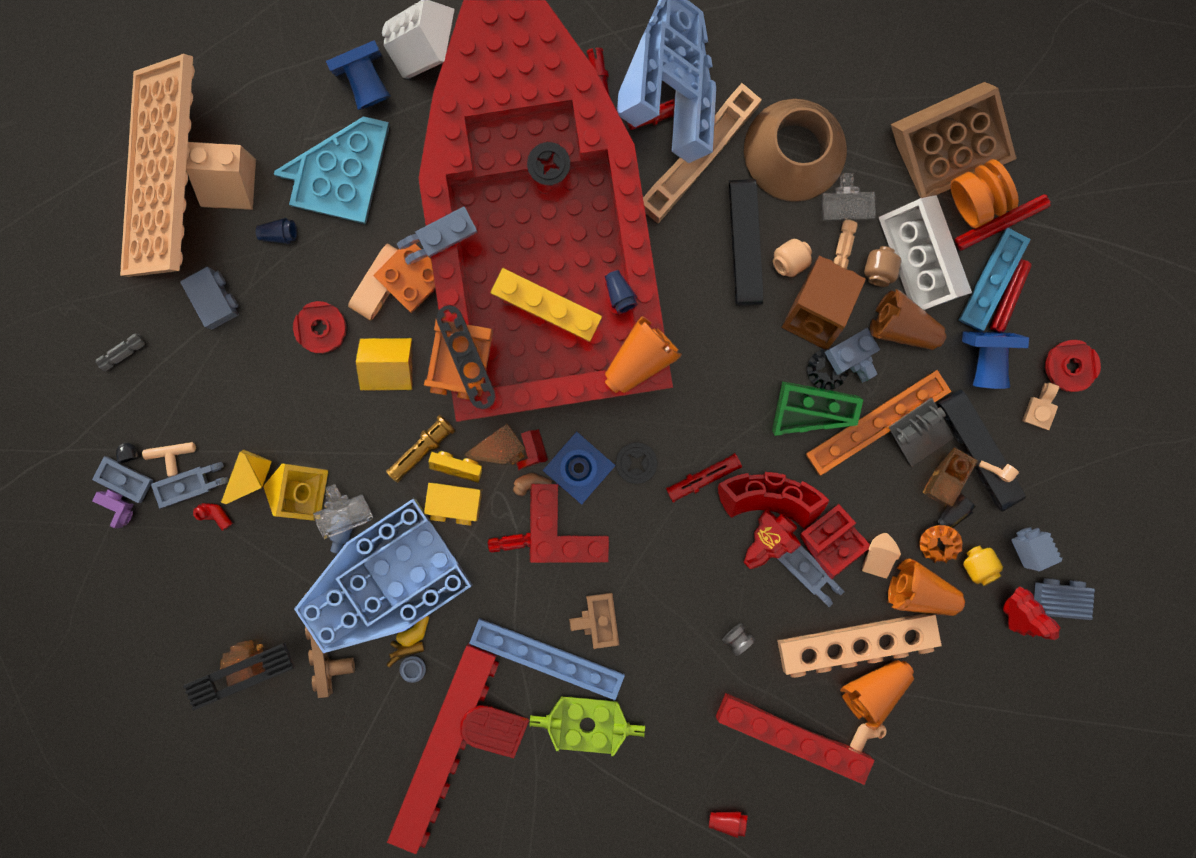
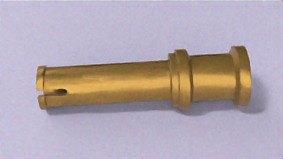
M439 415L437 421L427 431L423 430L421 432V438L386 470L387 474L398 483L430 450L438 449L440 447L439 443L450 433L454 434L456 430L444 417Z

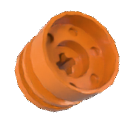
M991 159L984 166L980 165L975 168L974 174L968 171L953 179L950 183L951 194L958 211L964 220L975 229L993 220L994 214L1001 216L1006 211H1011L1018 207L1019 199L1015 184L1008 171L998 160Z

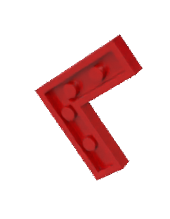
M531 483L530 562H608L609 536H557L558 484Z

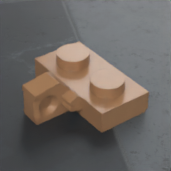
M605 593L586 596L588 610L582 611V617L569 619L571 631L584 629L585 635L591 634L593 649L618 646L619 639L613 594Z

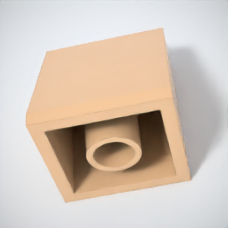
M188 142L190 152L186 161V171L200 206L253 210L256 159L241 145Z

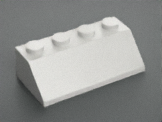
M421 0L385 22L382 30V36L385 37L383 45L402 78L409 79L445 61L454 8L430 0Z
M937 195L920 198L879 217L889 247L893 248L902 260L899 275L906 295L918 306L926 310L972 293Z

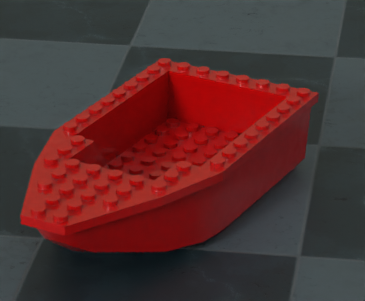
M463 0L446 52L445 61L443 62L433 92L419 173V185L426 226L465 207L477 230L476 234L431 257L438 308L440 310L444 306H455L462 313L467 325L489 328L493 331L486 372L496 394L495 403L488 409H478L470 400L458 398V392L451 391L456 422L673 388L670 365L626 393L620 390L615 393L605 383L608 379L605 375L607 369L642 316L652 322L649 325L652 330L655 328L664 333L635 145L601 79L546 0ZM544 142L559 144L567 151L570 158L569 174H567L562 182L552 186L539 184L530 176L527 168V159L531 150ZM552 154L551 158H549L548 161H541V163L545 167L544 174H546V172L549 171L550 168H557V166L553 164L554 154ZM502 268L602 316L591 341L589 342L492 295V288ZM616 270L620 271L637 295L636 301L638 305L632 310L618 314L616 309H613L611 306L605 280L607 274ZM448 311L445 313L446 318L443 320L454 322L457 314L452 315ZM482 390V395L475 397V400L482 401L483 404L488 403L487 398L491 396L490 392Z

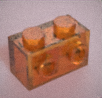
M253 640L230 646L231 650L222 654L223 659L220 661L221 669L263 652L262 643L253 645ZM259 662L226 676L227 686L265 672V668L262 666L263 663Z

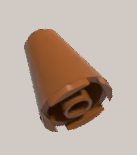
M895 289L896 292L891 290L883 297L876 308V312L879 313L877 321L874 319L871 321L870 332L872 336L877 339L930 350L943 345L946 340L944 326L908 296Z

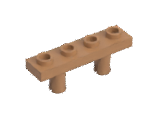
M305 626L306 638L311 640L312 650H309L308 653L309 663L311 666L314 665L315 676H312L313 691H317L318 698L329 697L333 693L332 676L355 673L354 658L330 660L328 652L323 653Z

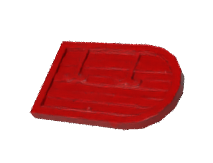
M477 706L470 709L462 718L460 733L464 741L472 747L514 758L529 719L493 707Z

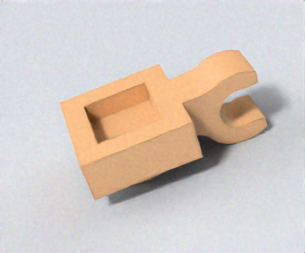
M1044 383L1039 399L1035 397L1030 398L1022 421L1044 430H1050L1058 408L1057 405L1051 404V402L1055 398L1059 386L1052 383Z

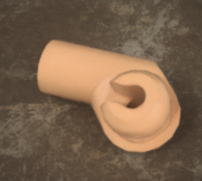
M861 724L854 735L850 747L862 752L867 739L876 737L882 739L885 737L886 727L881 725L877 730H872L865 724Z

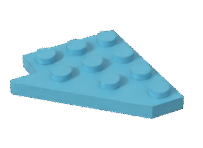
M363 116L275 170L274 175L276 177L295 181L289 205L366 224L389 132V122Z

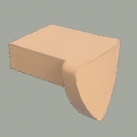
M882 533L872 540L862 564V571L887 579L896 559L900 558L901 553L893 538L888 533Z

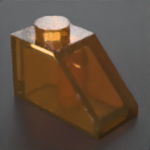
M506 424L466 452L465 456L469 459L499 464L510 462L511 465H514L525 457L522 453L525 451V447L509 424Z

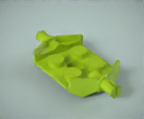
M561 696L551 713L546 715V717L530 716V727L548 729L556 751L563 749L606 753L614 756L626 736L644 737L645 726L630 725L626 721L618 701ZM591 718L595 722V727L591 731H584L580 727L581 720Z

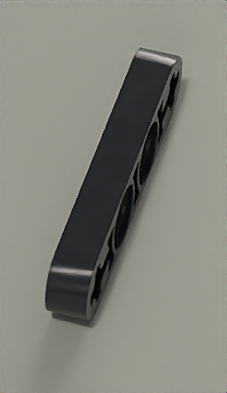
M444 306L438 311L436 319L471 403L478 409H488L495 403L496 394L464 317L455 306ZM448 311L452 315L457 314V318L454 319L456 328L459 329L463 326L464 331L453 333L450 337H448L447 332H453L451 326L442 321L446 318L445 313ZM456 338H467L469 346L465 352L459 353L454 350L453 342ZM473 362L478 364L480 373L476 378L470 379L465 376L464 367L468 363ZM485 378L486 383L480 385L484 392H490L491 396L487 398L488 403L483 404L482 401H476L475 397L479 395L476 386L470 389L469 384L478 383Z

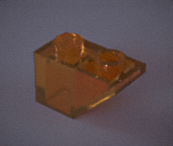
M953 448L936 468L922 493L945 506H953L978 460L957 448Z

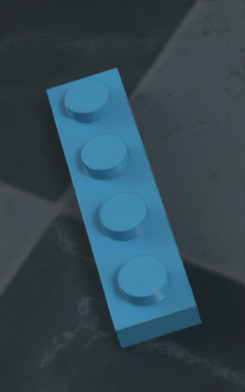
M1010 228L1004 229L958 321L980 332L985 330L1031 239Z

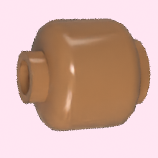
M881 246L879 249L869 253L864 270L865 276L871 284L887 287L890 283H894L897 280L902 260L893 248Z

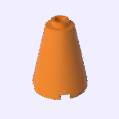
M643 316L637 321L605 373L608 378L605 383L615 393L619 390L626 393L682 356L677 352V347L662 331L655 328L652 330L649 327L652 322Z
M906 559L899 564L897 569L901 571L897 577L892 576L888 590V601L894 605L892 608L901 611L955 616L963 610L965 599L960 590L915 560Z
M895 660L844 685L840 689L841 692H845L842 698L858 719L864 717L868 721L865 725L872 730H877L913 682L914 677L912 674L914 670L906 661Z

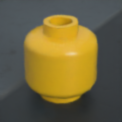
M977 546L967 552L968 558L964 560L963 565L974 583H981L985 586L1001 577L1000 572L1003 570V565L992 548L982 549L981 546Z

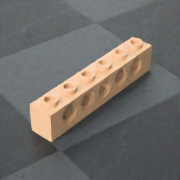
M930 613L777 640L783 672L786 675L790 674L792 678L805 676L806 671L815 669L817 673L828 672L832 670V666L842 665V668L855 667L858 665V661L867 660L868 663H877L883 661L885 656L893 655V658H904L909 656L908 652L918 651L919 654L934 652V647L941 646L936 615ZM909 630H914L916 633L915 640L907 643L905 641V634ZM888 634L890 636V644L887 647L881 648L879 640L883 635ZM859 639H863L865 642L864 649L861 652H855L853 649L854 643ZM833 644H838L840 648L838 655L829 657L827 653L828 648ZM806 649H813V659L808 662L803 661L802 653Z

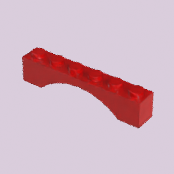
M725 693L716 714L717 721L723 725L865 785L875 761L869 754L863 751L859 752L849 745L798 727Z

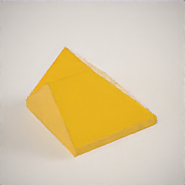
M246 450L239 452L221 503L228 504L262 488L272 461Z
M282 463L263 486L273 516L320 521L328 470Z

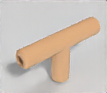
M190 442L145 449L142 452V456L145 460L165 457L167 476L172 477L178 475L175 455L193 453L196 451L195 443Z

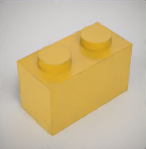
M428 483L424 514L430 515V520L445 522L446 517L456 518L457 524L471 525L472 521H478L482 490Z

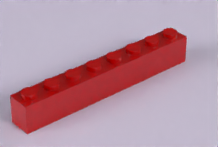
M469 643L467 644L387 843L417 854L419 847L425 848L431 834L426 831L430 822L435 824L440 812V808L436 807L439 798L445 799L450 784L446 783L449 773L454 775L460 762L456 758L459 749L464 750L467 745L460 733L461 720L470 709L477 706L479 700L484 702L489 687L485 685L488 676L494 677L499 662L495 661L497 654Z

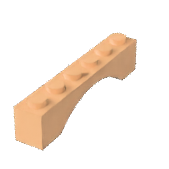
M741 83L715 115L713 152L691 163L679 158L643 197L645 213L659 224L757 110L762 99Z

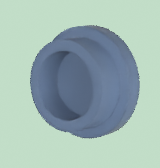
M417 656L407 657L400 665V674L407 682H418L426 673L424 661Z

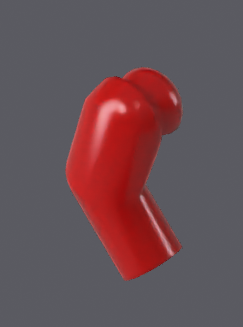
M202 503L193 511V515L197 520H215L222 531L233 524L218 504Z

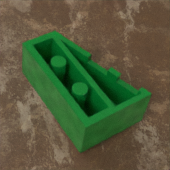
M782 381L772 432L777 436L786 433L856 426L859 422L863 399L856 395Z

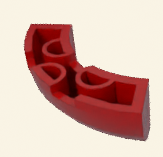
M765 472L764 475H749V473L737 475L719 483L718 486L720 501L731 518L748 511L768 509L769 511L786 515L805 529L820 516L829 503L827 497L806 482L802 481L799 483L786 478L784 474Z

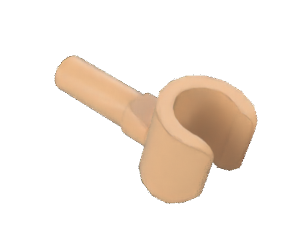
M982 460L979 464V467L995 473L1005 482L1013 481L1019 474V471L1009 464L1003 470Z

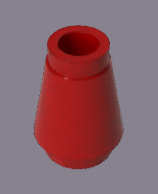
M711 812L709 828L735 838L739 836L745 837L748 815H742V812Z

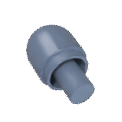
M339 517L332 523L329 539L333 541L330 550L333 553L338 554L342 549V545L350 540L352 523L348 518Z

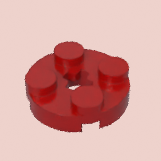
M316 301L305 305L299 314L296 315L293 322V332L296 340L303 348L316 354H325L335 350L342 345L346 336L347 325L344 316L338 308L327 302ZM318 321H322L324 325H327V329L321 335H319L318 331L313 330V326H317Z
M1068 340L1059 343L1049 351L1046 359V373L1050 382L1066 392H1077L1087 389L1100 373L1101 363L1098 353L1086 345L1087 343L1080 340ZM1070 359H1073L1074 363L1079 364V368L1074 371L1075 373H1071V370L1067 368Z

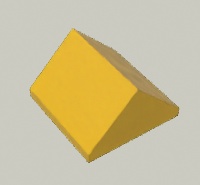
M412 338L360 339L356 358L360 390H412Z

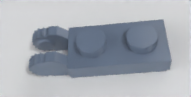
M462 207L415 231L416 234L400 240L397 246L401 250L419 241L421 242L424 249L411 253L405 258L407 265H411L427 256L430 258L476 234L477 230L465 207Z
M218 462L204 468L198 467L152 483L151 486L159 509L228 484V477H221L208 483L205 475L224 468L223 463Z
M802 546L792 554L786 552L783 556L777 558L812 594H816L828 607L833 602L820 590L826 582L836 594L841 596L845 592L825 573L818 562Z

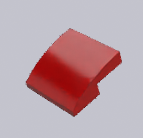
M839 504L800 534L810 553L831 579L865 554L870 546L865 538L855 529L856 522Z

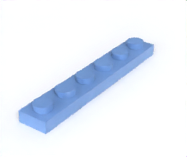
M480 618L469 643L613 700H616L625 674Z

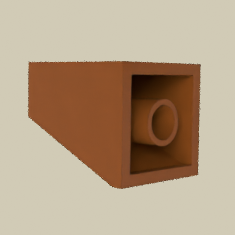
M819 256L811 267L781 328L823 349H829L845 328L866 279L854 271L835 264L830 259Z

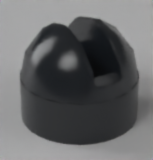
M122 443L116 450L118 463H125L139 458L136 447L130 443Z

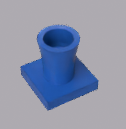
M375 40L326 61L329 70L335 76L346 73L358 110L371 107L391 97L372 63L373 60L383 57Z
M963 331L962 342L979 347V358L973 386L994 389L1010 388L1009 348H1028L1029 337L1006 332Z
M576 432L543 471L582 505L616 465ZM576 463L583 464L584 470L582 473L574 471Z

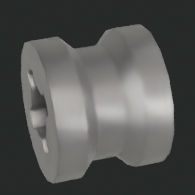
M740 623L731 629L723 637L722 641L730 645L732 652L735 656H738L754 643L755 638L752 635H748L745 632L744 625Z

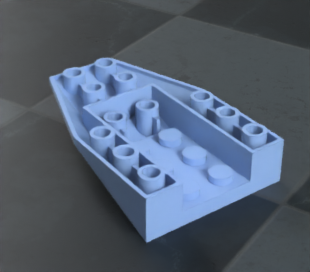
M412 499L348 541L294 610L321 651L326 653L405 631L470 588L473 584L428 516L424 514V510L418 501Z

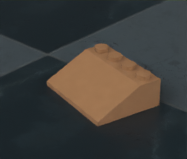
M986 82L891 124L898 150L920 198L935 196L949 190L953 179L968 171L974 174L975 168L980 165L984 166L991 159L998 160L1002 165L1016 159L999 89Z

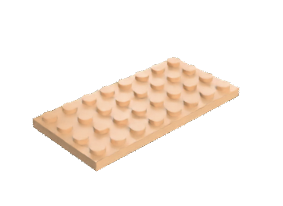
M181 54L136 70L133 74L120 276L134 277L179 271L182 264L181 240L184 236V226L182 223L183 213L186 208L184 192L188 181L186 161L190 152L188 146V133L191 129L189 114L193 101L191 83L195 73L193 56Z

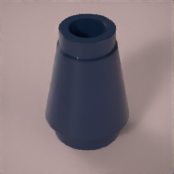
M283 218L257 225L256 237L259 241L289 244L291 241L296 240V224L293 220Z
M619 270L610 272L605 276L611 306L613 309H616L618 314L628 312L638 305L636 301L637 295Z

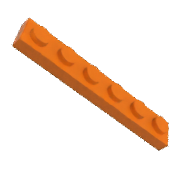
M935 370L860 418L858 425L846 427L805 453L818 475L821 476L890 431L889 426L928 399L933 398L934 402L949 394L951 390L938 370Z

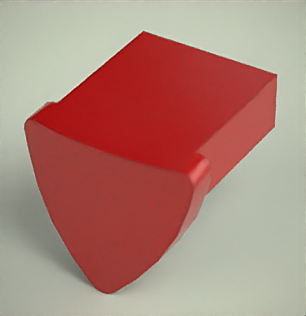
M539 429L521 433L528 459L517 462L518 470L548 461Z

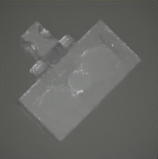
M843 173L841 175V187H836L835 193H823L821 195L822 221L876 218L875 192H860V187H854V173Z
M335 484L325 487V496L328 502L324 503L326 509L313 513L314 520L324 539L373 520V515L363 495L348 499L347 495H340Z

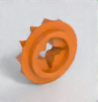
M945 525L933 526L922 534L920 538V551L923 552L925 558L932 559L934 563L937 561L947 563L948 560H956L959 552H962V538L952 527ZM938 538L945 544L944 551L940 550L937 546Z

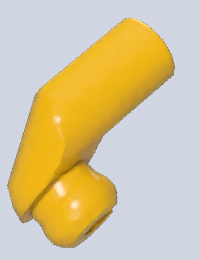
M426 616L414 624L413 628L397 633V642L404 647H410L422 640L425 636L430 616Z

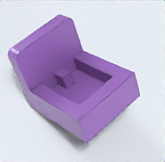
M107 489V492H96L93 502L115 511L116 513L110 527L122 528L131 520L133 515L131 509L134 504L122 499L123 495Z

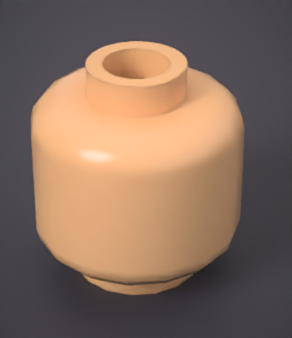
M798 239L788 240L775 250L773 265L779 274L795 277L811 265L812 250L806 242H801Z

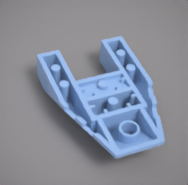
M659 0L619 90L617 112L622 119L634 127L657 117L660 110L661 83L663 80L676 90L672 152L686 162L691 163L713 152L716 82L711 80L709 68L713 67L711 57L706 55L705 43L708 42L704 14L703 11L689 0Z

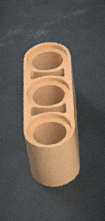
M386 244L380 251L348 304L349 308L370 321L377 315L390 294L373 276L398 250L390 244Z

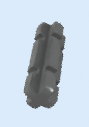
M139 334L131 335L127 338V342H121L109 350L107 355L104 356L103 354L95 361L97 366L102 371L109 370L113 367V363L118 364L134 353L133 350L143 347L145 343Z

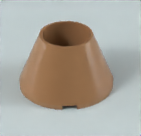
M787 99L768 106L753 120L745 137L744 160L753 179H756L757 186L770 196L784 201H806L827 191L839 178L846 161V139L839 122L827 109L809 100ZM794 125L807 128L816 136L819 142V159L809 163H798L790 160L779 148L777 132L787 126Z

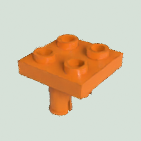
M416 244L406 249H398L373 275L411 313L435 290L431 258L427 256L411 265H407L405 261L409 254L422 250Z

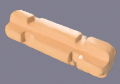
M845 220L841 229L843 233L840 234L836 249L837 257L834 258V263L845 269L848 267L849 260L847 258L851 254L855 238L853 234L856 233L858 225L857 222L852 220Z

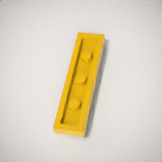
M502 268L491 291L492 295L589 342L602 319V316Z

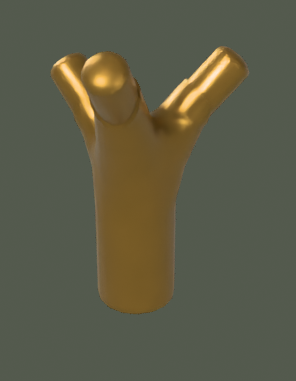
M392 641L390 645L396 648L397 651L389 654L391 659L386 665L391 667L403 657L424 652L422 641L410 647H404Z

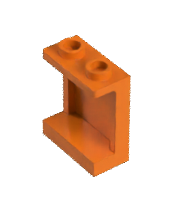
M436 319L434 326L436 333L428 376L424 386L431 387L430 393L446 395L448 390L458 392V398L470 400ZM442 320L443 323H448L453 331L447 332L448 337L455 332L464 331L463 326L457 329L454 322ZM467 325L486 369L493 331L489 328ZM458 337L454 340L453 348L456 352L461 353L468 349L469 342L467 338ZM468 363L464 367V374L467 378H476L480 373V368L476 363ZM485 378L478 383L469 384L470 389L476 386L479 393L478 396L482 395L483 389L480 384L484 383Z

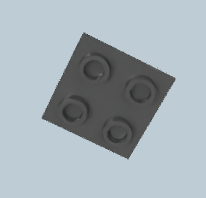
M933 398L928 399L888 427L911 467L954 438L944 420L945 412L942 408L936 406Z

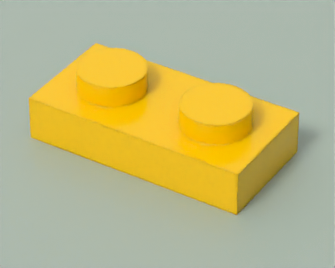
M439 451L438 453L431 452L428 461L429 469L479 483L482 466H479L478 462L467 458L463 459V461L455 459L452 454L444 451Z

